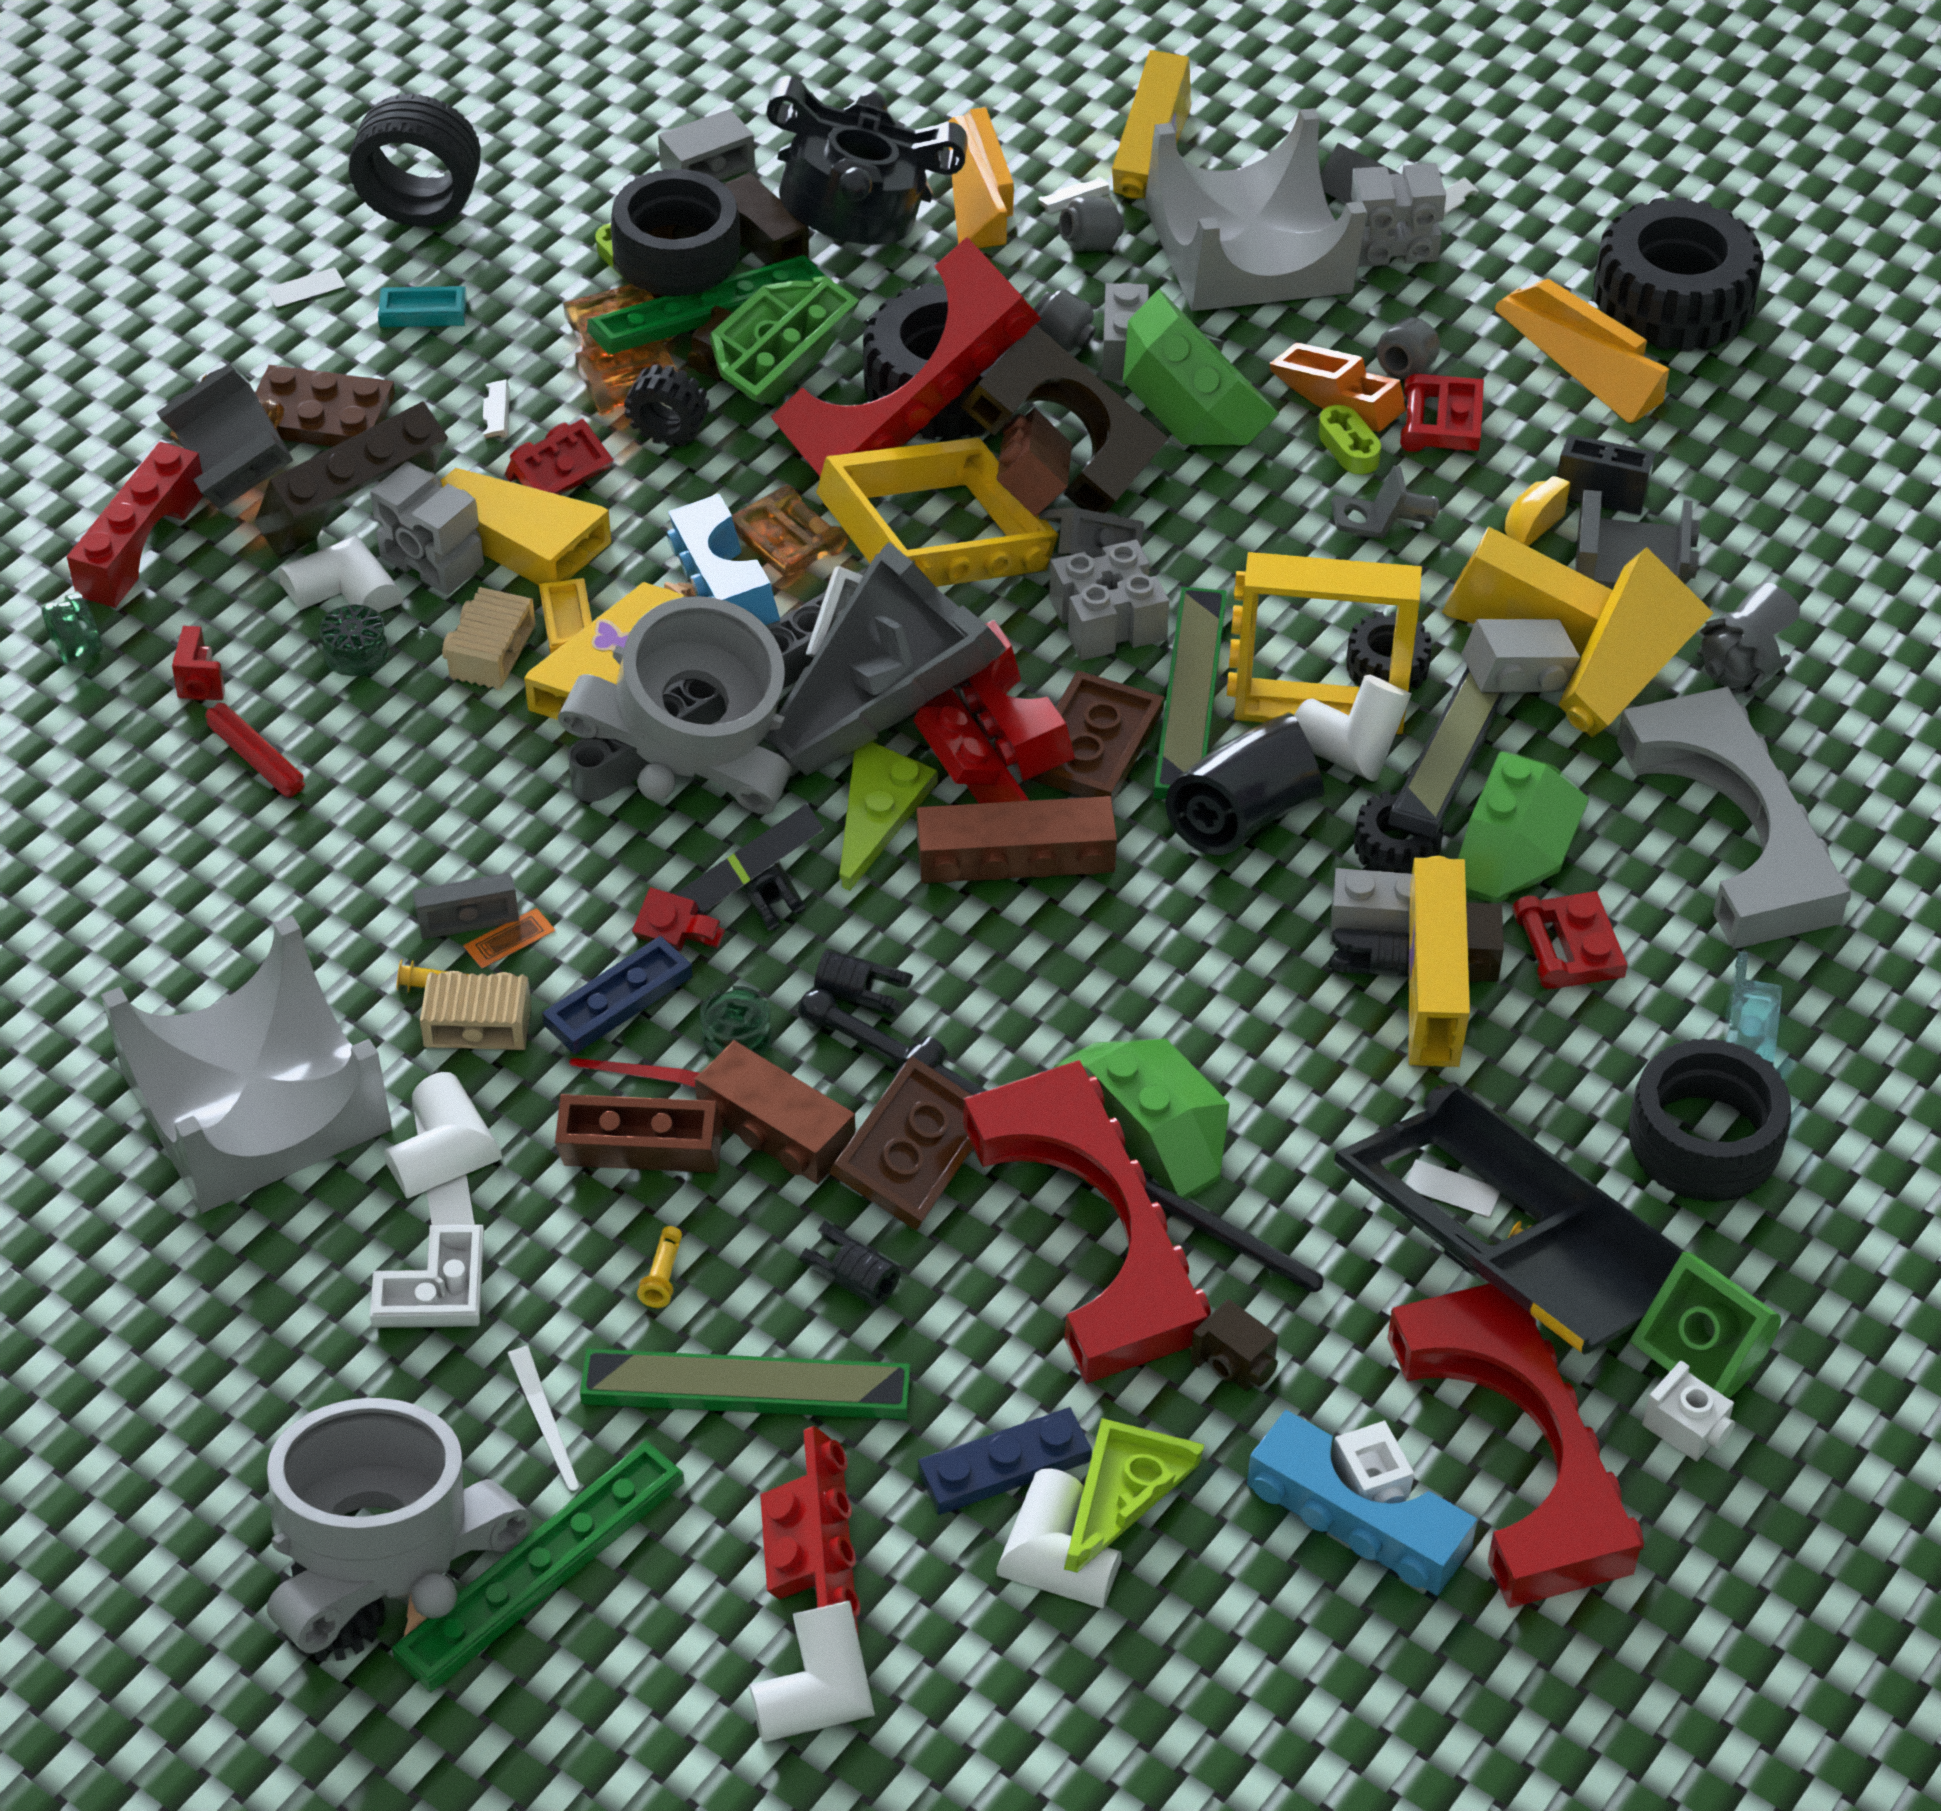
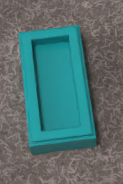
M466 286L381 288L378 308L379 327L465 326Z

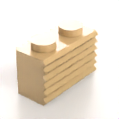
M479 587L472 601L467 600L464 603L460 615V625H457V630L449 632L445 637L442 655L444 659H447L449 676L453 680L458 678L462 682L467 680L470 684L476 682L479 686L484 684L488 688L493 686L496 690L501 689L536 626L533 599Z
M459 971L441 972L438 975L433 972L427 975L420 1017L424 1047L525 1050L531 1011L528 977L523 974L517 977L507 972H500L495 975L492 973L489 976L483 973L478 976L471 973L467 976Z

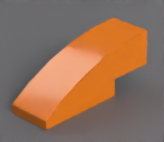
M1296 342L1269 363L1272 373L1313 404L1322 409L1333 405L1350 407L1358 413L1371 430L1382 431L1406 411L1400 380L1366 373L1363 357Z

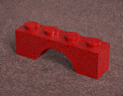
M161 441L156 444L66 556L77 597L79 596L80 598L113 608L119 605L139 579L142 551L147 537L157 521L164 515L185 520L204 496L194 481L195 478L202 474L198 452Z
M995 620L986 623L1003 643L1006 650L986 668L953 688L961 687L960 694L970 714L978 713V722L987 740L995 738V746L1000 759L1006 767L1013 765L1021 779L1025 781L1075 759L1067 724L1048 697L1021 699L1006 695L1013 686L1021 681L1013 647Z

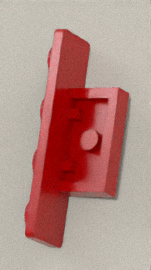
M952 688L924 704L919 709L913 721L955 784H966L979 804L1029 801Z
M812 1426L804 1430L807 1475L760 1494L767 1591L780 1600L816 1585L818 1608L850 1601L858 1635L857 1616L860 1614V1602L854 1590L853 1578L856 1555L850 1542L848 1521L852 1515V1508L846 1494L844 1471L848 1466L847 1457L843 1447L837 1440H832L816 1426Z

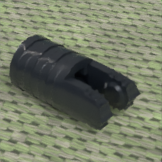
M780 861L743 885L768 931H774L781 926L779 917L770 906L771 904L784 899L789 909L794 911L795 914L799 915L806 910L803 901Z
M1336 928L1335 931H1332L1331 942L1334 943L1335 948H1339L1338 951H1334L1333 955L1330 956L1329 967L1333 971L1409 977V933Z
M826 949L817 967L814 989H824L829 991L834 997L899 1016L903 1004L891 996L872 992L874 981L878 980L896 987L907 988L910 986L914 975L832 949Z
M824 1221L817 1232L821 1234L824 1240L841 1248L833 1262L827 1261L825 1257L815 1250L807 1248L804 1249L798 1260L871 1306L878 1307L891 1296L898 1284L901 1272L900 1267Z

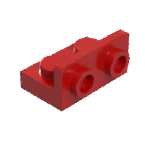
M582 418L571 425L563 422L555 426L546 434V439L535 445L531 442H526L516 448L509 456L511 460L504 476L509 482L519 479L524 486L562 495L609 469L614 459L585 419Z

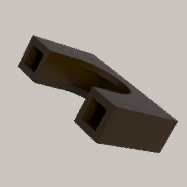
M749 172L724 184L732 191L737 202L740 217V245L750 250L766 266L802 255L809 258V227L793 217L783 206L781 200L753 174ZM674 224L657 227L646 232V234L656 238L678 240L695 237L706 231L692 226ZM613 254V268L623 277V274L617 268ZM628 282L647 301L663 297L661 294L646 292V290L639 289V287Z
M1034 325L1025 336L1014 343L978 383L961 406L962 409L994 436L1022 406L1033 401L1054 402L1073 412L1085 425L1090 435L1092 456L1089 464L1065 491L1064 495L1080 509L1106 514L1169 439L1152 422L1143 417L1123 400L1118 393L1109 388L1089 371L1084 364L1075 359L1037 325Z
M422 401L270 479L254 523L278 559H281L317 540L327 516L344 500L375 481H383L406 461L433 473L448 440V436L425 402Z

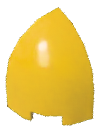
M1551 477L1547 481H1536L1520 494L1510 507L1505 518V532L1507 536L1526 546L1531 545L1565 515L1570 482L1558 477Z

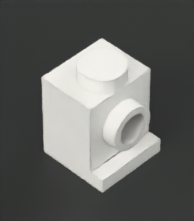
M1680 1360L1649 1395L1642 1426L1697 1462L1710 1446L1719 1449L1730 1436L1735 1426V1422L1730 1419L1734 1402L1688 1373L1690 1366Z
M1386 1421L1335 1437L1331 1461L1336 1474L1346 1487L1357 1495L1371 1501L1380 1503L1406 1502V1498L1410 1496L1415 1473Z

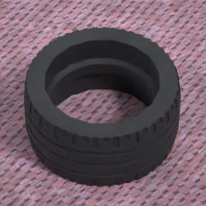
M414 93L396 94L395 96H389L378 101L362 120L350 152L349 177L351 178L354 190L362 198L361 200L368 207H371L373 211L378 212L379 215L403 225H414L416 227L435 226V224L439 225L454 218L468 201L480 167L481 145L473 126L470 125L463 114H460L451 105H447L444 101H439L437 98H431L427 95H416ZM390 143H409L427 149L442 160L450 174L441 177H420L404 172L388 160L380 147Z
M689 169L657 170L630 181L619 191V194L614 199L611 214V236L615 262L623 277L634 286L639 287V289L663 296L694 295L718 286L735 270L740 252L739 211L732 191L718 179ZM674 224L692 226L706 231L695 237L678 240L656 238L646 234V232L657 227Z
M1712 1038L1692 1039L1691 1041L1686 1040L1682 1043H1675L1673 1046L1666 1047L1664 1051H1660L1658 1055H1655L1648 1062L1637 1083L1629 1117L1631 1150L1634 1152V1157L1638 1160L1639 1166L1643 1168V1171L1652 1180H1655L1658 1185H1662L1666 1190L1673 1191L1677 1195L1706 1202L1727 1201L1728 1199L1734 1200L1737 1197H1744L1767 1182L1781 1159L1791 1122V1102L1788 1087L1785 1086V1081L1781 1078V1074L1776 1071L1773 1065L1769 1064L1768 1060L1763 1059L1760 1054L1754 1053L1753 1050L1747 1049L1745 1046ZM1685 1098H1711L1729 1104L1747 1116L1757 1132L1753 1136L1735 1142H1708L1683 1132L1669 1121L1662 1109L1669 1103Z

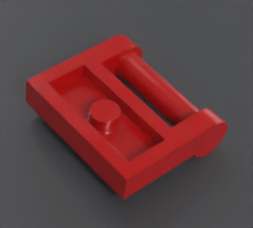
M1427 374L1408 376L1404 382L1407 413L1406 425L1400 433V445L1402 448L1410 452L1420 451L1425 446L1479 451L1484 379ZM1428 397H1438L1436 425L1423 424L1425 400Z
M1597 891L1543 900L1536 896H1525L1513 904L1512 912L1516 922L1524 926L1539 964L1537 975L1544 988L1557 989L1625 978L1628 964ZM1544 923H1553L1568 960L1567 963L1557 958Z

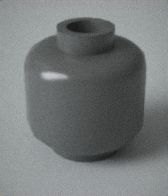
M1076 197L1069 202L1067 208L1062 210L1059 218V231L1062 239L1067 241V244L1074 251L1106 252L1114 247L1118 237L1122 235L1124 231V218L1110 198Z
M1061 289L1054 294L1050 291L1046 292L1034 308V311L1041 318L1035 325L1051 336L1067 352L1072 351L1076 346L1084 349L1096 332V327L1091 325L1094 318L1093 308L1068 290Z
M1409 317L1399 320L1381 335L1377 344L1376 356L1380 366L1388 375L1395 379L1406 380L1410 375L1422 374L1435 363L1440 352V341L1437 332L1429 323L1420 318Z

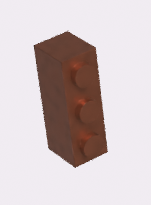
M1034 407L1026 416L1018 413L1002 430V433L1005 435L1000 444L1001 454L998 458L999 467L996 480L1036 517L1068 487L1072 443Z
M735 1040L695 1078L696 1100L716 1101L723 1127L738 1135L748 1147L754 1150L761 1149L780 1161L782 1166L790 1173L802 1175L817 1185L829 1174L833 1164L856 1133L855 1113Z
M561 1094L555 1145L564 1166L718 1173L723 1123L716 1101Z

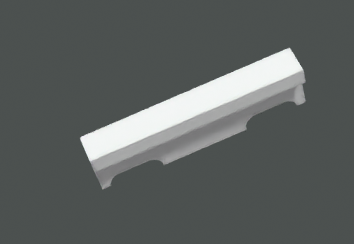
M1097 177L1095 181L1085 184L1078 183L1057 190L1053 195L1038 197V203L1045 208L1046 213L1050 214L1067 208L1069 202L1076 197H1100L1109 194V184L1100 177Z
M1465 177L1445 189L1444 217L1462 206L1466 201L1464 198L1471 194L1475 196L1478 194L1479 190Z
M501 380L486 384L489 397L484 399L483 421L485 424H488L487 430L483 432L485 439L500 436L501 439L508 437L510 386L507 380Z

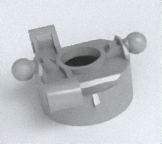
M691 596L673 599L654 607L633 626L624 648L617 645L613 652V658L620 665L617 684L590 674L580 675L558 714V722L566 731L581 738L616 739L637 748L636 753L651 763L641 770L637 779L641 794L650 800L659 801L666 799L673 792L676 784L674 774L694 777L697 774L718 783L734 796L740 805L749 811L758 814L772 813L792 773V767L782 756L758 746L768 730L781 728L785 718L775 713L785 676L784 660L776 639L757 617L744 608L725 600L704 596ZM697 679L705 681L715 687L724 698L726 713L719 721L711 725L687 722L669 714L664 706L662 695L670 685L680 680Z
M385 1398L353 1399L321 1407L301 1417L289 1426L277 1439L269 1455L267 1473L272 1530L275 1535L272 1537V1546L278 1552L290 1556L294 1561L306 1567L307 1570L288 1579L277 1587L267 1603L268 1616L305 1653H316L325 1649L336 1639L340 1630L360 1608L384 1595L396 1600L411 1595V1601L419 1614L431 1619L444 1617L454 1608L457 1599V1590L452 1580L442 1575L450 1566V1561L470 1550H496L497 1552L512 1550L527 1537L532 1526L533 1519L531 1513L494 1480L485 1479L463 1489L462 1451L457 1436L445 1421L429 1410L408 1402ZM367 1507L393 1510V1512L374 1516H344L348 1512Z

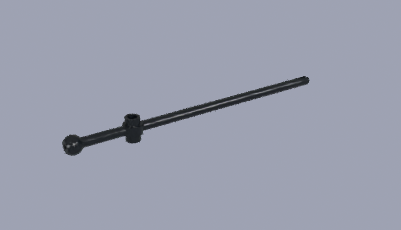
M817 988L807 991L799 1003L798 1013L808 1026L819 1028L829 1025L899 1064L900 1067L895 1072L894 1078L912 1055L971 1095L988 1091L943 1066L942 1063L948 1057V1052L938 1040L932 1037L925 1036L919 1044L914 1043L908 1047L839 1009L834 996L824 989ZM1145 1177V1191L1151 1203L1157 1201L1163 1211L1310 1292H1318L1323 1288L1324 1279L1319 1272Z

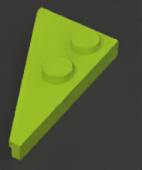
M870 742L854 751L839 878L842 879V888L849 891L852 890L915 812L916 807H919L938 783V770L874 742Z
M1101 1418L1064 1570L1078 1573L1196 1469L1200 1464L1204 1444Z

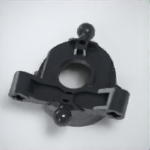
M786 76L779 78L771 88L766 108L768 120L780 129L797 133L791 143L779 149L777 160L786 162L779 185V198L783 206L793 217L811 229L829 237L866 245H882L902 240L913 230L921 200L931 203L933 191L927 182L925 171L951 175L960 171L965 164L968 135L961 125L945 122L919 130L896 125V122L888 112L887 100L878 91L868 90L862 93L855 104L845 107L843 110L823 104L806 88L801 80L795 77ZM783 101H788L791 105H787ZM944 147H951L953 150H946Z

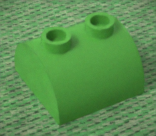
M1683 1252L1629 1342L1670 1372L1680 1360L1690 1366L1688 1373L1729 1399L1746 1383L1768 1353L1779 1331L1781 1316L1693 1253Z

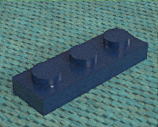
M659 936L543 1011V1025L575 1055L692 978V964L663 937Z
M1071 1407L918 1459V1472L938 1515L1032 1483L1035 1473L1041 1469H1055L1064 1472L1089 1463L1092 1458V1448Z

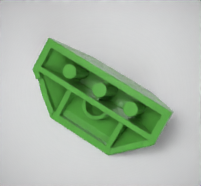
M827 276L815 277L812 281H790L762 286L711 332L710 342L720 376L754 401L774 404L826 355L854 313L860 300Z
M1160 289L1128 320L1123 383L1183 445H1250L1280 415Z
M1499 752L1470 817L1458 859H1465L1466 895L1497 904L1509 898L1510 893L1529 888L1560 872L1588 806L1589 798L1555 765L1512 752Z
M1166 1038L1094 1042L1054 1065V1068L1080 1060L1088 1077L1095 1076L1104 1095L1105 1103L1103 1107L1109 1119L1115 1117L1119 1121L1125 1137V1148L1161 1186L1187 1200L1220 1180L1230 1103Z

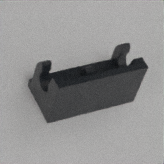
M1568 434L1560 455L1556 477L1570 482L1568 500L1582 503L1584 490L1602 491L1601 507L1641 515L1645 496H1647L1656 452Z

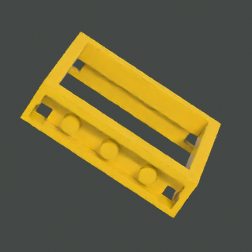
M979 437L826 456L816 491L817 495L870 564L882 548L890 542L911 561H915L914 564L935 587L1047 571L1058 538L1057 532L1047 520L1039 519V514L1034 517L996 480L999 462ZM966 485L1006 536L907 550L867 498Z
M1248 552L1246 572L1236 571L1234 600H1242L1243 606L1234 605L1231 634L1240 635V640L1231 639L1229 667L1238 668V673H1228L1226 695L1236 697L1234 720L1266 722L1287 712H1291L1294 715L1304 701L1312 698L1349 715L1360 688L1355 686L1252 678L1259 594L1397 605L1388 683L1408 692L1420 603L1422 566ZM1406 709L1396 734H1403Z

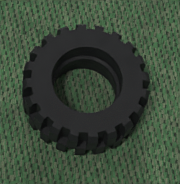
M1676 197L1674 201H1665V198H1657L1646 205L1640 202L1629 208L1628 212L1624 210L1614 218L1602 234L1593 285L1595 302L1601 312L1645 338L1647 343L1656 345V349L1668 351L1670 347L1680 348V352L1692 351L1695 347L1699 346L1703 350L1714 347L1718 344L1719 340L1724 343L1745 328L1750 321L1751 315L1754 313L1764 264L1761 245L1754 232H1750L1749 226L1741 218L1735 220L1732 212L1722 207L1719 210L1713 208L1709 202L1699 200V203L1689 202L1688 198Z
M932 282L921 284L920 289L912 290L908 288L900 291L896 299L892 297L887 299L868 320L867 328L863 335L864 388L868 394L869 402L881 399L904 386L924 367L936 350L944 332L948 313V298L945 285L934 286ZM1008 350L917 433H920L923 439L935 440L936 437H947V441L960 440V436L970 435L971 438L983 435L986 428L962 409L961 406L978 383Z

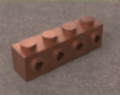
M1111 796L916 807L917 846L921 883L1115 872L1117 837Z

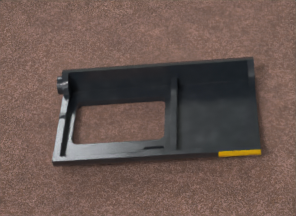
M1456 1082L1449 1083L1446 1086H1436L1424 1101L1423 1109L1425 1111L1404 1121H1398L1393 1126L1336 1152L1334 1165L1445 1249L1444 1254L1467 1272L1475 1271L1584 1355L1640 1324L1681 1254L1685 1252ZM1425 1145H1437L1536 1218L1539 1223L1497 1245H1488L1392 1174L1383 1165Z

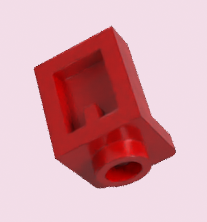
M183 625L172 662L177 697L222 701L225 695V686L221 664L212 661V649L204 644L202 627Z

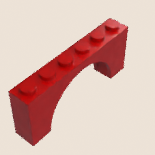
M968 237L963 239L934 266L940 274L947 292V320L936 350L924 367L909 382L881 399L854 406L833 405L823 402L812 396L802 387L770 416L820 477L826 456L901 447L915 433L925 427L949 402L958 397L983 371L992 366L1018 339L1025 336L1041 319L1023 296Z
M1077 1060L964 1098L963 1127L982 1167L1004 1162L1027 1161L1049 1164L1065 1169L1097 1188L1114 1207L1122 1222L1128 1241L1129 1252L1119 1274L1102 1294L1083 1307L1066 1314L1064 1340L1085 1384L1191 1347L1193 1331L1211 1315V1309L1203 1290L1200 1288L1194 1290L1187 1276L1189 1275V1265L1183 1249L1180 1245L1172 1246L1166 1234L1168 1225L1162 1207L1157 1201L1151 1203L1145 1191L1146 1179L1140 1163L1136 1159L1130 1161L1124 1149L1125 1137L1119 1121L1115 1117L1109 1119L1103 1107L1105 1100L1099 1081L1095 1076L1088 1077L1081 1061Z
M1488 1283L1392 1308L1387 1339L1407 1382L1428 1378H1449L1489 1388L1505 1396L1523 1409L1534 1420L1549 1443L1556 1465L1557 1481L1548 1497L1531 1514L1513 1525L1494 1531L1492 1535L1487 1562L1509 1609L1634 1575L1639 1553L1644 1548V1539L1637 1520L1634 1517L1628 1518L1623 1508L1621 1489L1615 1474L1611 1471L1606 1472L1599 1458L1600 1448L1594 1430L1590 1426L1585 1427L1578 1414V1400L1574 1388L1569 1382L1563 1383L1557 1370V1357L1551 1341L1547 1338L1542 1339L1536 1326L1537 1320L1534 1316L1492 1284Z

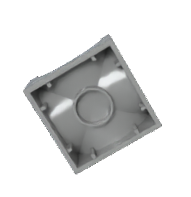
M1315 108L1299 110L1291 132L1269 155L1248 166L1227 171L1206 170L1190 164L1177 151L1176 132L1172 124H1155L1144 206L1192 311L1353 293L1368 212L1361 201L1346 203L1345 209L1337 221L1332 216L1326 202L1320 176L1318 157L1320 117Z
M293 915L273 923L274 938L271 949L255 975L229 997L210 1007L181 1015H155L133 1006L128 1001L121 987L101 994L121 1072L201 1214L392 1130L378 1051L370 1039L352 1046L344 1035L317 981L307 954L301 928Z

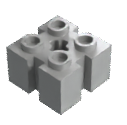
M1437 163L1403 165V174H1389L1387 166L1353 169L1352 201H1362L1368 212L1358 267L1389 265L1391 256H1403L1405 264L1438 261L1441 244V231L1438 222H1443L1446 192Z
M406 461L370 490L374 518L383 522V526L376 531L381 558L406 572L414 568L419 571L421 581L446 595H449L484 566L481 537L475 529L479 526L476 499L467 491L457 489L450 484L443 487L441 481L434 473L425 471L409 461Z
M1137 539L1102 547V556L1091 558L1086 552H1081L1050 560V601L1061 623L1069 622L1068 637L1080 661L1115 653L1116 643L1128 640L1132 648L1167 640L1169 599L1157 576L1149 577L1150 563Z

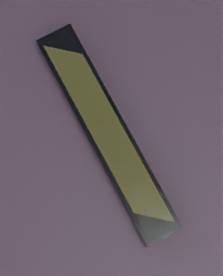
M1467 666L1390 811L1389 825L1431 838L1436 837L1509 692H1481Z

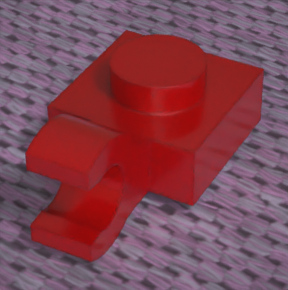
M650 887L632 932L636 938L648 942L661 936L672 947L681 952L686 938L709 947L719 948L725 929L718 927L720 921L715 918L701 914L696 915L699 907L694 900Z

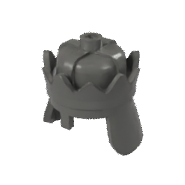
M1761 583L1751 590L1734 612H1729L1722 617L1705 622L1706 626L1700 630V633L1705 637L1702 639L1701 646L1697 650V655L1704 658L1705 670L1718 685L1728 686L1733 695L1745 691L1747 697L1753 695L1765 683L1770 681L1779 670L1790 664L1791 657L1787 654L1784 656L1780 655L1778 644L1773 635L1789 627L1797 620L1800 615V606L1788 592L1779 586L1771 583Z

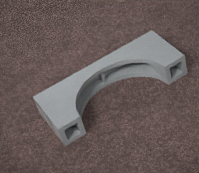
M1728 686L1623 710L1617 744L1635 776L1661 773L1679 775L1700 781L1730 798L1742 809L1755 827L1763 853L1746 871L1730 879L1720 881L1713 915L1732 949L1842 923L1847 902L1851 898L1849 882L1844 874H1839L1830 859L1827 844L1823 839H1818L1809 823L1805 807L1796 802L1789 790L1784 772L1777 770L1769 756L1765 740L1761 736H1757L1749 723L1746 708L1743 704H1738Z

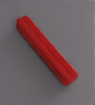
M217 703L213 708H208L205 713L207 725L281 794L286 797H293L297 792H302L305 787L303 774L228 705Z

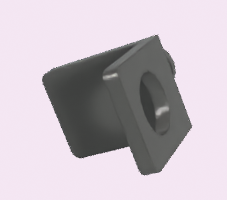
M1394 465L1374 502L1334 495L1331 500V506L1338 530L1384 539L1392 523L1397 518L1424 522L1428 525L1433 524L1434 518L1436 519L1438 515L1439 500L1436 496L1407 492L1402 468ZM1353 509L1360 512L1365 517L1366 522L1357 523L1346 516L1344 510Z

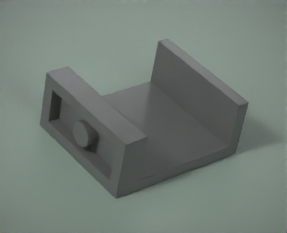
M230 363L221 369L212 371L205 380L187 392L175 396L168 405L156 412L159 419L176 433L184 449L199 453L202 474L195 478L194 481L200 492L219 509H222L294 461L249 381Z
M1583 491L1578 521L1575 571L1613 589L1623 567L1647 547L1685 585L1687 578H1696L1699 552L1691 551V547H1697L1700 520H1692L1693 501H1683L1679 526L1600 518L1602 491Z

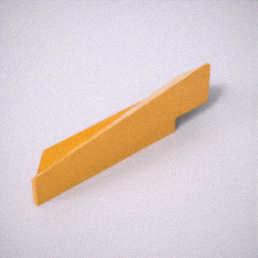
M987 108L970 109L963 116L952 117L948 121L961 125L968 135L965 164L960 171L951 174L958 244L968 237L977 248L1006 245L1007 217L1013 216L1014 182Z
M1545 279L1523 290L1521 288L1516 289L1497 302L1495 311L1627 423H1635L1663 403L1669 368L1644 357L1647 340L1552 280Z

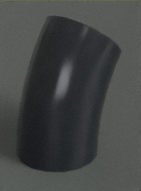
M1287 712L1233 738L1192 765L1168 788L1165 805L1168 819L1175 832L1189 846L1205 854L1224 855L1235 851L1243 842L1271 822L1311 801L1323 797L1325 790L1319 767L1309 742L1295 716L1291 712Z

